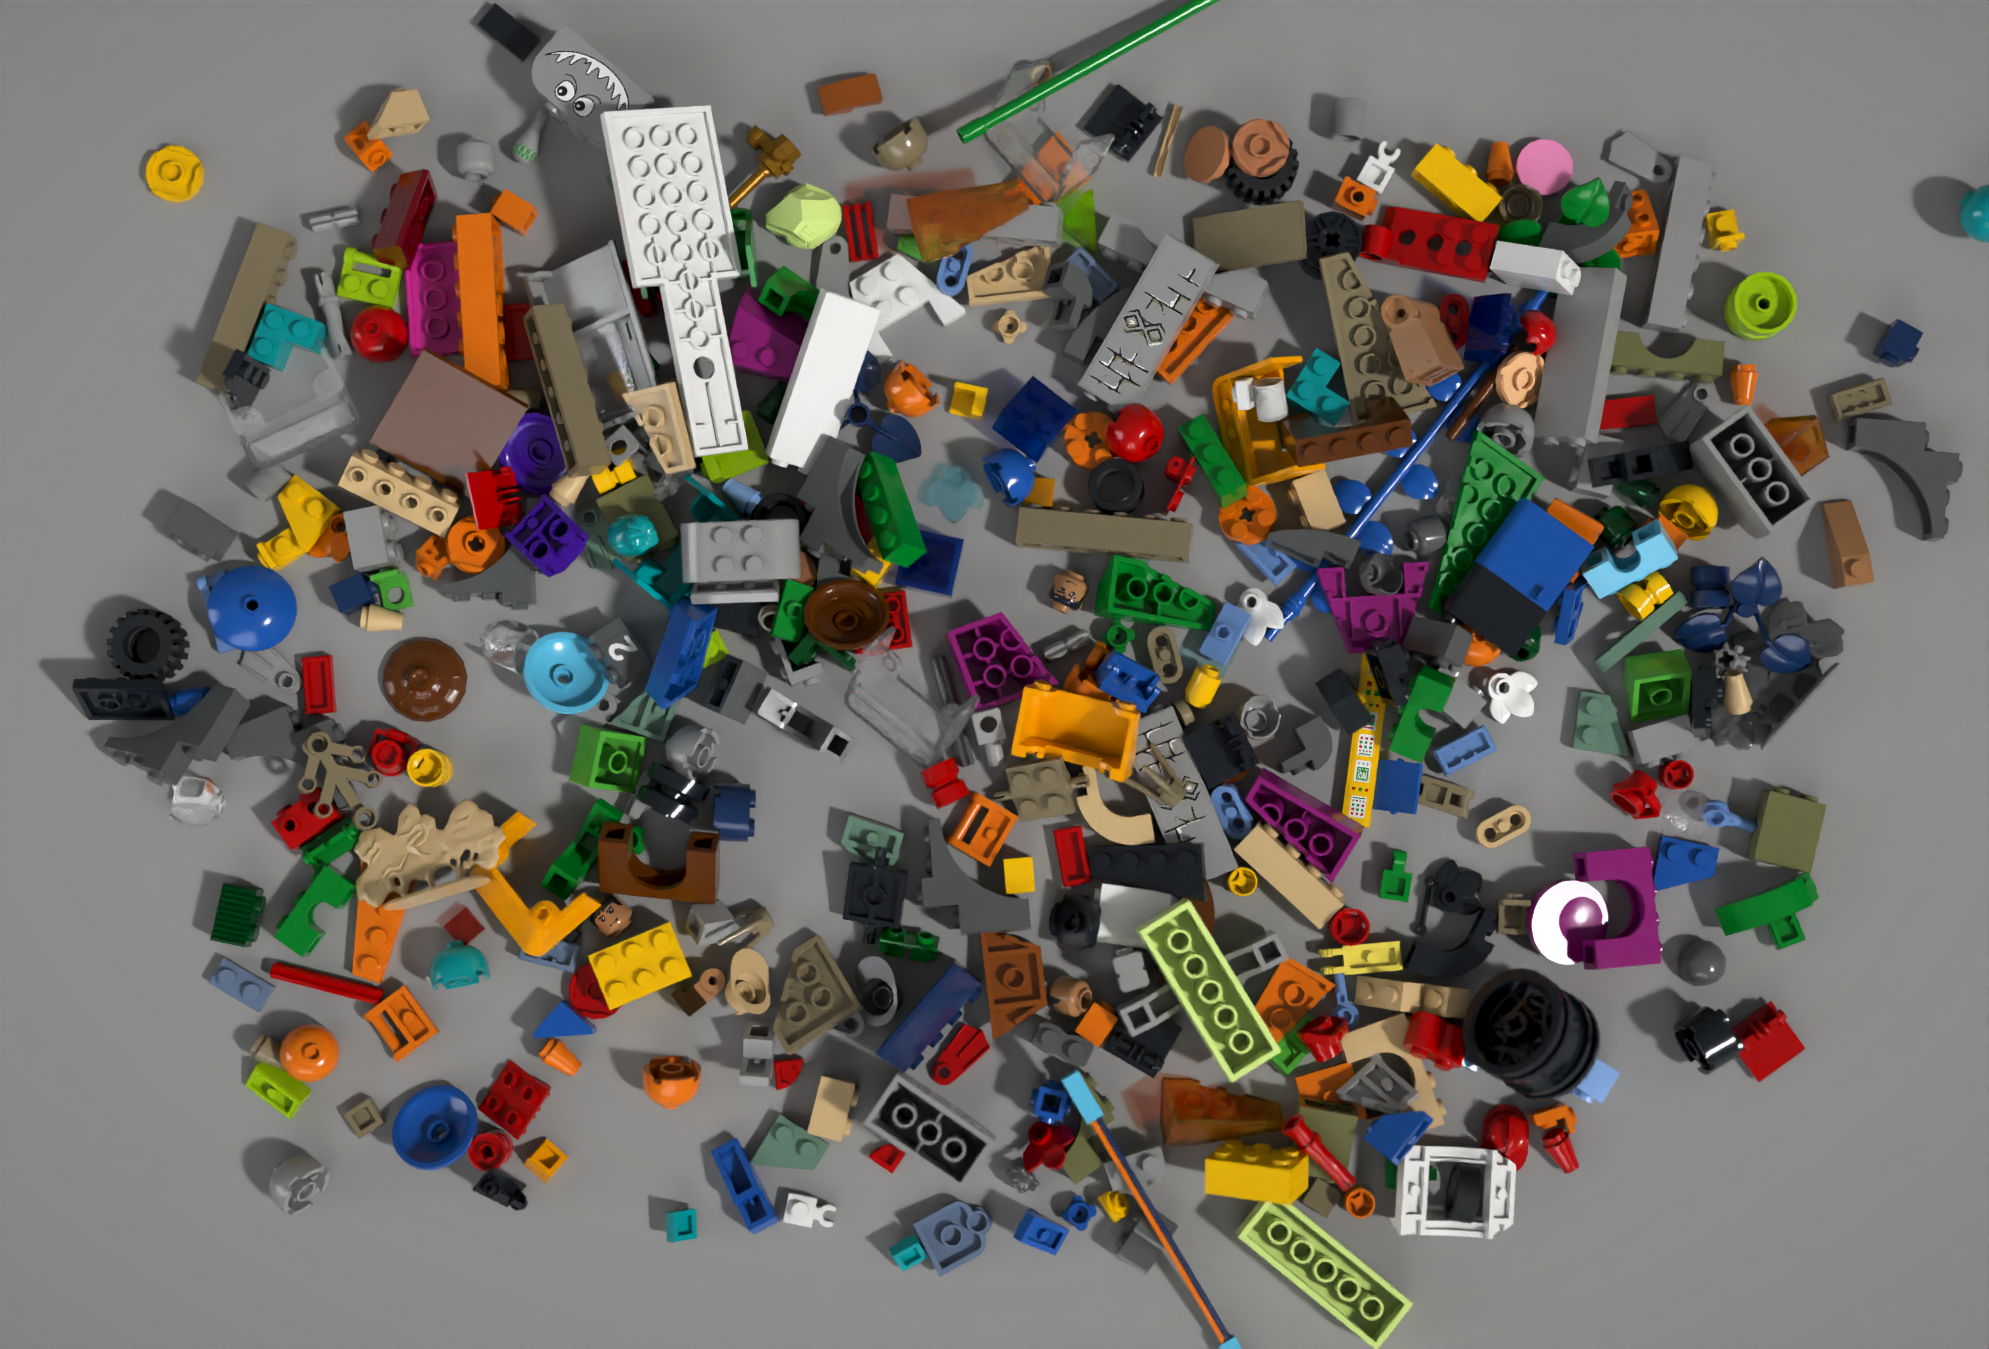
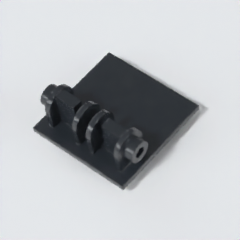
M1118 84L1083 129L1129 163L1162 121L1163 117L1156 113L1157 108L1149 102L1147 105Z
M1234 711L1182 737L1208 789L1260 763Z
M1120 1019L1104 1050L1154 1078L1163 1067L1166 1056L1183 1028L1169 1019H1165L1160 1024L1131 1037Z

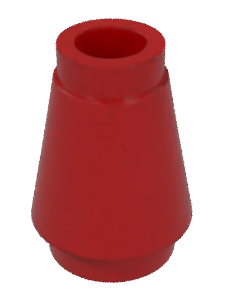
M1555 1128L1543 1135L1542 1147L1563 1172L1567 1174L1575 1171L1579 1167V1163L1569 1133L1564 1132L1562 1128Z

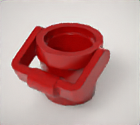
M380 726L373 733L368 756L372 757L373 766L380 774L386 777H397L406 772L410 757L419 751L420 741L415 737L409 736L406 732ZM380 735L386 736L389 739L378 743ZM405 744L413 746L411 755Z
M1635 769L1622 782L1615 783L1613 789L1609 792L1611 800L1635 820L1654 818L1660 815L1662 805L1655 795L1658 785L1653 778L1641 770Z
M1320 1015L1301 1027L1296 1034L1315 1060L1321 1063L1335 1057L1343 1050L1340 1040L1348 1032V1019Z

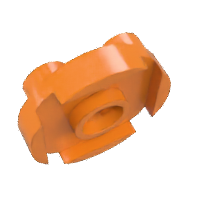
M1094 411L1081 413L1068 425L1064 436V446L1067 454L1077 466L1094 470L1100 463L1117 457L1107 447L1106 443L1108 426L1112 421L1108 415ZM1092 433L1097 434V439L1101 440V444H1095L1094 448L1088 447L1089 442L1084 441L1085 437L1091 436Z
M1254 486L1247 488V496L1223 509L1219 505L1218 519L1223 534L1231 541L1242 542L1243 545H1254L1265 540L1269 532H1272L1277 518L1275 505L1272 499L1263 493L1260 488ZM1249 511L1255 513L1252 515V521L1247 522L1246 519L1240 520V517L1243 515V512Z
M474 515L459 520L447 534L445 547L448 560L452 565L466 573L480 574L503 557L505 551L504 536L498 528L477 531ZM474 537L478 538V543L483 545V548L478 549L476 552L472 551L471 547L468 546V542H471Z

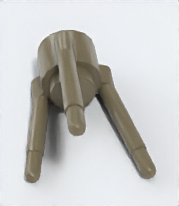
M1150 743L1149 747L1172 781L1169 778L1164 781L1147 765H1143L1142 769L1160 785L1157 789L1160 795L1131 778L1126 779L1124 783L1155 799L1161 806L1167 804L1174 808L1188 791L1182 787L1184 782L1176 775L1156 745Z
M754 906L748 910L732 914L735 920L750 916L745 919L747 925L720 939L717 945L722 946L751 930L753 935L758 934L741 948L751 949L762 938L771 934L769 929L775 927V924L766 907L763 906L758 909L757 906Z

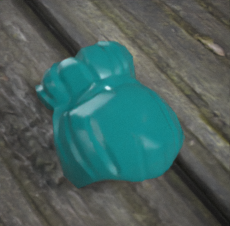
M622 514L611 522L607 531V540L610 547L617 554L624 557L646 554L659 543L660 539L657 537L654 524L648 520L649 517L644 515Z

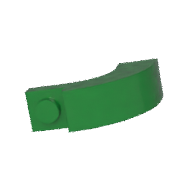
M600 797L595 802L571 844L551 865L541 886L565 901L581 884L599 859L598 840L603 822L619 823L624 813Z
M1800 873L1764 891L1730 900L1716 907L1715 912L1724 935L1727 936L1777 921L1812 906L1813 902L1819 899L1810 874Z

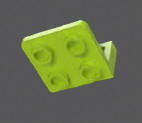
M748 410L742 411L749 449L702 456L703 462L700 463L706 479L710 478V481L721 484L730 478H735L766 465L770 461V457L765 453L766 447L752 412Z

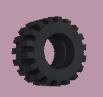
M1290 138L1289 155L1284 166L1274 177L1269 179H1258L1244 173L1236 165L1231 155L1229 165L1224 174L1225 178H1228L1227 185L1229 189L1234 188V195L1237 198L1241 195L1244 197L1243 202L1249 204L1250 200L1255 201V205L1261 206L1262 202L1266 201L1268 205L1272 204L1276 198L1280 200L1284 197L1285 192H1288L1291 188L1299 167V160L1296 159L1298 152L1297 149H1292L1293 142Z
M137 609V612L129 611L126 613L127 618L119 617L116 620L119 624L117 628L111 627L109 632L113 634L112 639L107 638V645H111L112 650L107 651L108 657L114 658V661L111 662L113 667L120 669L119 673L129 677V679L155 678L165 681V678H172L176 675L175 670L181 671L184 667L181 664L182 659H188L189 654L184 653L185 648H190L189 641L184 640V637L188 636L187 632L180 628L182 624L178 620L172 619L173 616L151 609ZM153 629L160 638V650L153 660L144 663L137 655V641L144 632Z

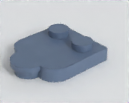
M952 1201L912 1224L938 1275L941 1277L983 1253L986 1248L985 1234L991 1228L992 1218L989 1212L982 1207L970 1208L963 1201Z

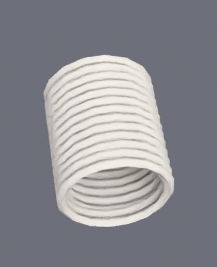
M1268 377L1253 383L1257 419L1259 421L1274 422L1288 416L1284 380L1282 378Z

